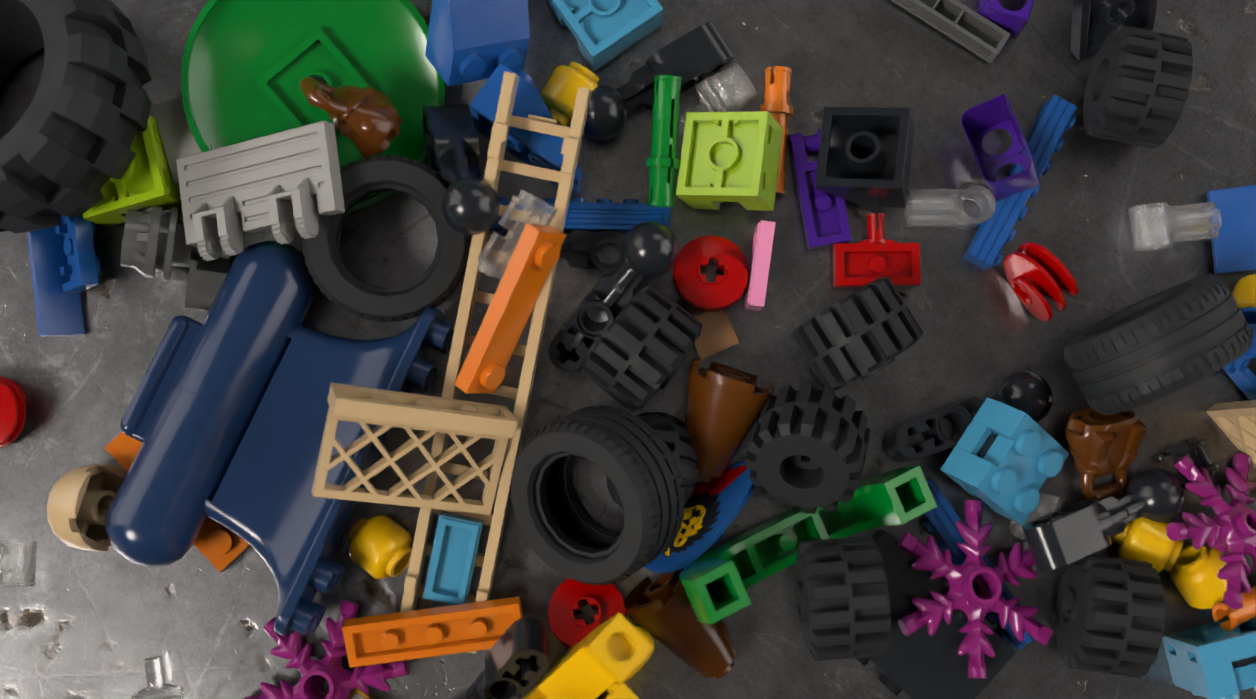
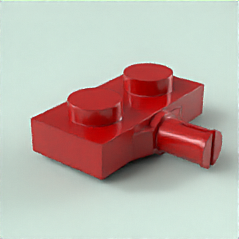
M876 213L866 215L868 239L858 243H835L832 246L833 288L863 287L875 279L889 277L895 287H918L921 285L920 243H898L885 239V214L878 213L876 215Z

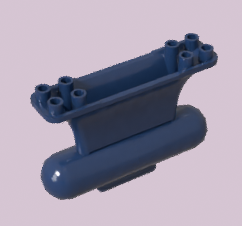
M262 241L247 246L234 259L203 323L184 315L176 316L170 322L120 422L121 431L125 435L142 442V445L108 511L106 532L113 548L119 554L134 564L153 568L168 566L182 559L194 544L207 517L222 524L247 542L262 557L274 576L278 586L279 606L273 630L283 636H288L295 632L306 636L310 630L316 631L326 611V607L313 602L317 591L325 594L328 590L334 591L344 574L345 567L332 560L340 545L338 541L357 501L313 497L312 494L329 409L327 399L330 384L338 383L412 393L415 387L428 393L436 380L438 369L434 368V365L427 362L432 349L444 354L448 353L452 345L454 330L452 324L444 321L445 316L442 311L432 306H428L410 328L400 334L381 339H349L305 327L301 324L315 298L317 288L313 277L308 271L309 268L306 266L305 256L302 251L293 245L280 244L277 241ZM338 420L335 437L345 448L366 432L358 422ZM368 424V426L371 429L377 426L374 424ZM392 428L378 436V439L381 441L383 445L385 444ZM371 441L352 454L351 458L363 472L376 463L381 452ZM333 445L331 457H332L333 455H335L336 453H338V451H337V449L334 447V445ZM343 460L328 471L325 484L342 486L357 475L348 463ZM361 484L359 487L364 488L365 485Z

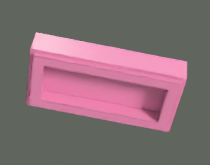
M761 220L754 229L749 264L750 273L744 300V307L747 310L761 311L765 305L776 222Z

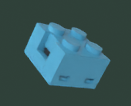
M546 0L547 6L561 26L566 24L577 39L578 49L593 71H596L662 26L664 9L658 0Z
M987 397L940 470L976 500L982 501L983 506L1023 526L1039 504L1040 495L1038 491L1047 477H1055L1060 472L1064 461L1070 453L1027 413Z
M1226 618L1218 622L1214 621L1163 634L1162 641L1174 685L1192 692L1195 696H1202L1207 699H1240L1239 691L1253 688L1254 692H1256V618L1238 625L1237 628L1231 631H1225L1219 627L1221 623L1230 619Z

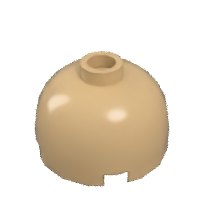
M90 464L73 468L61 476L49 493L46 507L48 523L53 534L69 547L96 552L111 550L109 547L112 544L106 532L108 511L127 475L122 468L111 464Z

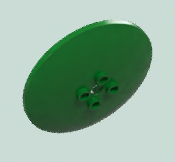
M209 0L193 23L182 56L180 73L181 95L189 128L201 151L206 152L211 150L210 141L214 150L321 121L334 124L327 112L312 106L300 89V83L304 78L318 76L323 78L328 86L334 88L344 85H352L359 88L371 86L374 90L376 89L378 92L380 91L385 94L397 109L402 122L399 135L392 140L388 149L383 153L375 155H398V157L404 156L423 163L428 155L422 126L423 106L444 105L445 81L425 56L429 27L410 0ZM334 125L339 166L342 167L353 160L357 161L359 158H363L351 139L347 136L344 137ZM393 192L371 194L356 203L350 212L373 205Z

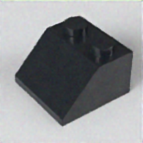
M824 107L815 182L816 189L864 207L906 208L914 137L911 108Z

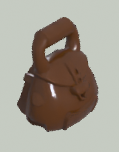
M306 77L301 81L300 89L312 106L327 112L334 125L339 129V132L344 137L347 136L351 139L363 158L383 153L388 149L392 140L399 135L402 119L391 100L382 92L374 90L371 86L359 88L357 86L344 85L334 88L318 82L312 77Z
M1089 408L1072 413L1065 427V437L1068 448L1074 458L1075 468L1080 472L1081 491L1086 500H1099L1105 496H1112L1117 499L1124 495L1127 487V467L1137 458L1138 447L1147 431V427L1134 411L1127 410L1117 414L1102 415ZM1111 473L1115 474V482L1093 488L1095 477L1106 476Z

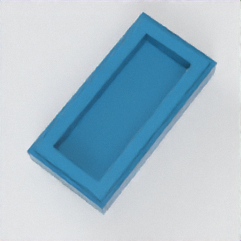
M443 511L439 514L423 593L424 599L451 605L468 603L484 520Z

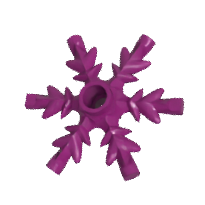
M1186 454L1176 460L1173 465L1190 481L1185 484V488L1203 498L1199 504L1211 507L1214 518L1212 520L1201 512L1198 513L1199 518L1193 514L1183 512V519L1186 523L1175 522L1168 524L1166 528L1167 536L1173 541L1193 539V547L1196 550L1201 549L1207 541L1210 548L1215 547L1220 552L1228 553L1219 558L1227 564L1219 571L1217 577L1227 580L1226 591L1223 594V604L1232 609H1240L1243 606V596L1240 589L1246 594H1250L1251 591L1246 574H1251V570L1244 555L1248 554L1252 557L1256 572V512L1247 507L1248 504L1255 501V499L1248 496L1256 487L1255 481L1248 480L1251 457L1246 454H1236L1233 456L1232 465L1234 470L1226 467L1225 475L1229 485L1226 484L1224 486L1231 502L1227 504L1222 498L1220 486L1216 485L1214 487L1207 469L1201 467L1200 471H1198L1194 461Z
M967 500L965 501L967 524L959 520L956 521L957 529L966 542L957 543L959 548L967 555L966 561L963 564H952L948 548L942 556L932 536L927 537L926 545L908 532L899 540L898 547L918 558L911 565L913 569L921 571L935 570L930 579L934 580L945 576L950 586L949 592L945 596L935 591H930L934 600L913 599L912 604L919 610L899 619L898 625L906 636L927 625L928 634L932 636L937 631L943 617L949 625L953 610L960 609L964 611L968 622L958 632L968 634L959 646L958 654L962 656L969 653L968 678L986 679L984 654L991 658L995 657V651L985 634H994L983 622L987 613H998L1003 629L1009 621L1016 638L1020 642L1024 640V634L1027 632L1039 643L1045 645L1053 634V630L1032 618L1039 612L1037 607L1016 606L1021 597L1005 600L1001 594L1002 584L1005 581L1020 586L1016 577L1029 579L1037 577V573L1030 568L1035 565L1030 549L1023 553L1021 544L1017 542L1013 546L1007 560L1001 552L998 566L994 568L988 567L984 563L982 556L991 549L992 545L982 544L989 536L992 524H981L983 513L982 501Z
M342 600L337 623L330 617L326 618V628L330 641L321 639L327 654L319 661L310 658L311 642L303 648L300 633L295 632L288 636L280 635L273 630L276 617L268 621L263 629L279 645L272 648L270 653L279 658L289 659L290 661L284 668H299L301 679L295 686H291L284 679H280L281 688L261 682L259 686L264 694L242 699H348L350 691L355 687L370 695L368 685L382 691H389L391 688L386 679L409 675V663L407 660L367 665L365 668L364 666H359L354 671L345 670L341 664V657L347 655L342 625L345 619L355 618L359 604ZM325 680H327L329 684L328 693L324 690Z

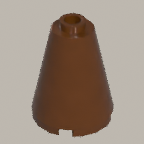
M696 358L692 359L689 367L684 428L687 429L691 438L689 445L695 448L699 462H695L696 469H699L697 480L710 483L713 477L721 478L759 417L770 395L773 393L775 386L771 382L766 381L763 388L755 384L757 375L722 363L712 361L709 369L699 367L702 359Z
M683 569L663 573L653 582L648 576L644 578L625 600L624 607L627 609L629 617L646 629L655 639L702 678L713 677L714 679H719L728 674L734 667L733 660L737 655V651L723 619L714 624H705L698 621L679 577Z

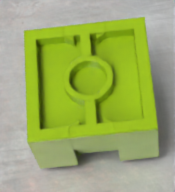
M768 111L686 112L676 195L693 209L719 210L720 203L738 202L746 210L774 211L783 128Z
M149 114L146 131L136 132L130 150L136 153V156L121 180L111 177L100 189L104 198L83 213V219L111 227L125 222L127 210L136 211L158 206L163 207V211L172 209V207L182 206L180 187L173 183L155 117Z

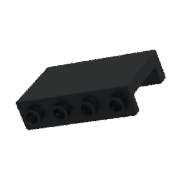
M878 529L871 537L880 552L886 573L891 614L890 638L885 655L859 657L856 659L864 667L869 661L875 664L882 671L877 679L896 697L903 691L911 699H975L1016 654V651L994 631V634H985L995 651V657L991 658L984 654L986 679L968 678L969 653L962 656L958 654L959 646L968 634L958 632L968 622L964 611L960 609L953 610L949 625L943 617L937 631L932 636L928 634L927 625L909 636L904 635L899 628L898 620L919 610L912 604V600L915 598L934 600L930 591H935L945 596L949 589L938 578L930 579L932 573L929 570L913 569L911 565L917 559L898 547V541L885 530Z

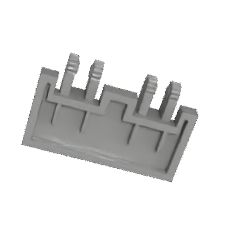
M326 121L176 159L186 245L196 246L200 257L203 260L206 259V261L218 259L220 253H222L221 248L229 256L241 254L244 248L243 232L258 233L272 230L274 240H277V243L286 244L294 240L296 230L304 239L316 237L319 231L318 212L327 216L345 212L334 124Z

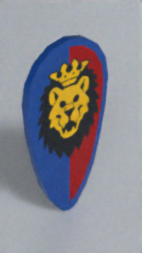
M745 460L729 465L721 478L713 477L710 483L702 481L695 483L694 490L684 505V518L677 537L667 550L644 566V568L654 573H670L683 569L697 560L712 544H717L721 541L723 532L739 514L756 487L749 478L751 469L746 468Z

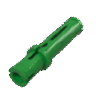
M658 75L654 76L650 158L646 159V167L650 168L647 206L674 208L676 170L680 166V160L677 159V136L682 77Z

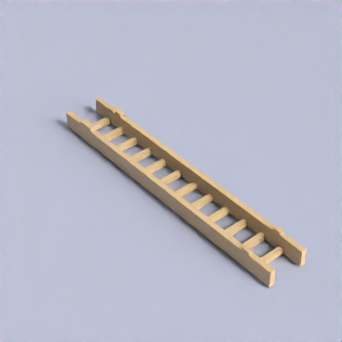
M504 71L483 180L490 184L496 193L501 171L558 182L559 186L553 215L500 205L498 216L552 226L564 232L592 92L590 89L578 87L570 127L557 125L558 121L530 114H528V118L513 116L512 112L519 76L515 73ZM514 127L564 138L561 154H564L561 172L503 160L509 128ZM490 229L472 236L442 398L457 399L459 388L454 384L464 364L467 345L472 346L477 335L470 333L475 303L479 302L490 305L495 294L478 290L484 258L509 263L513 252L486 247ZM557 262L551 268L531 313L533 316L527 345L517 343L512 353L513 355L524 357L519 387L500 384L496 388L495 393H487L516 399L513 416L518 421L514 438L508 439L503 467L498 481L499 487L494 512L488 515L420 508L408 573L404 583V594L400 612L416 610L418 597L423 598L425 584L421 583L426 555L431 556L433 543L429 542L434 514L439 515L442 511L484 520L485 525L491 526L485 554L478 553L475 566L482 567L477 594L469 593L468 603L490 600L511 496L512 473L517 454L520 451ZM438 432L434 434L431 456L433 458L447 450L449 434ZM451 460L440 466L444 473L461 475L472 467L470 464ZM489 468L483 471L486 477ZM435 470L426 475L423 490L425 495H432L440 488L441 478ZM477 475L476 477L473 478V479L481 480V478L479 477V475Z

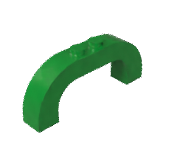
M920 465L886 471L861 479L859 488L855 489L853 498L846 504L839 501L837 509L826 512L822 507H818L816 513L811 514L804 513L801 507H795L792 511L789 510L705 553L685 567L679 577L698 621L705 624H714L751 604L746 589L795 564L800 542L844 538L880 526L903 525L937 507V504Z

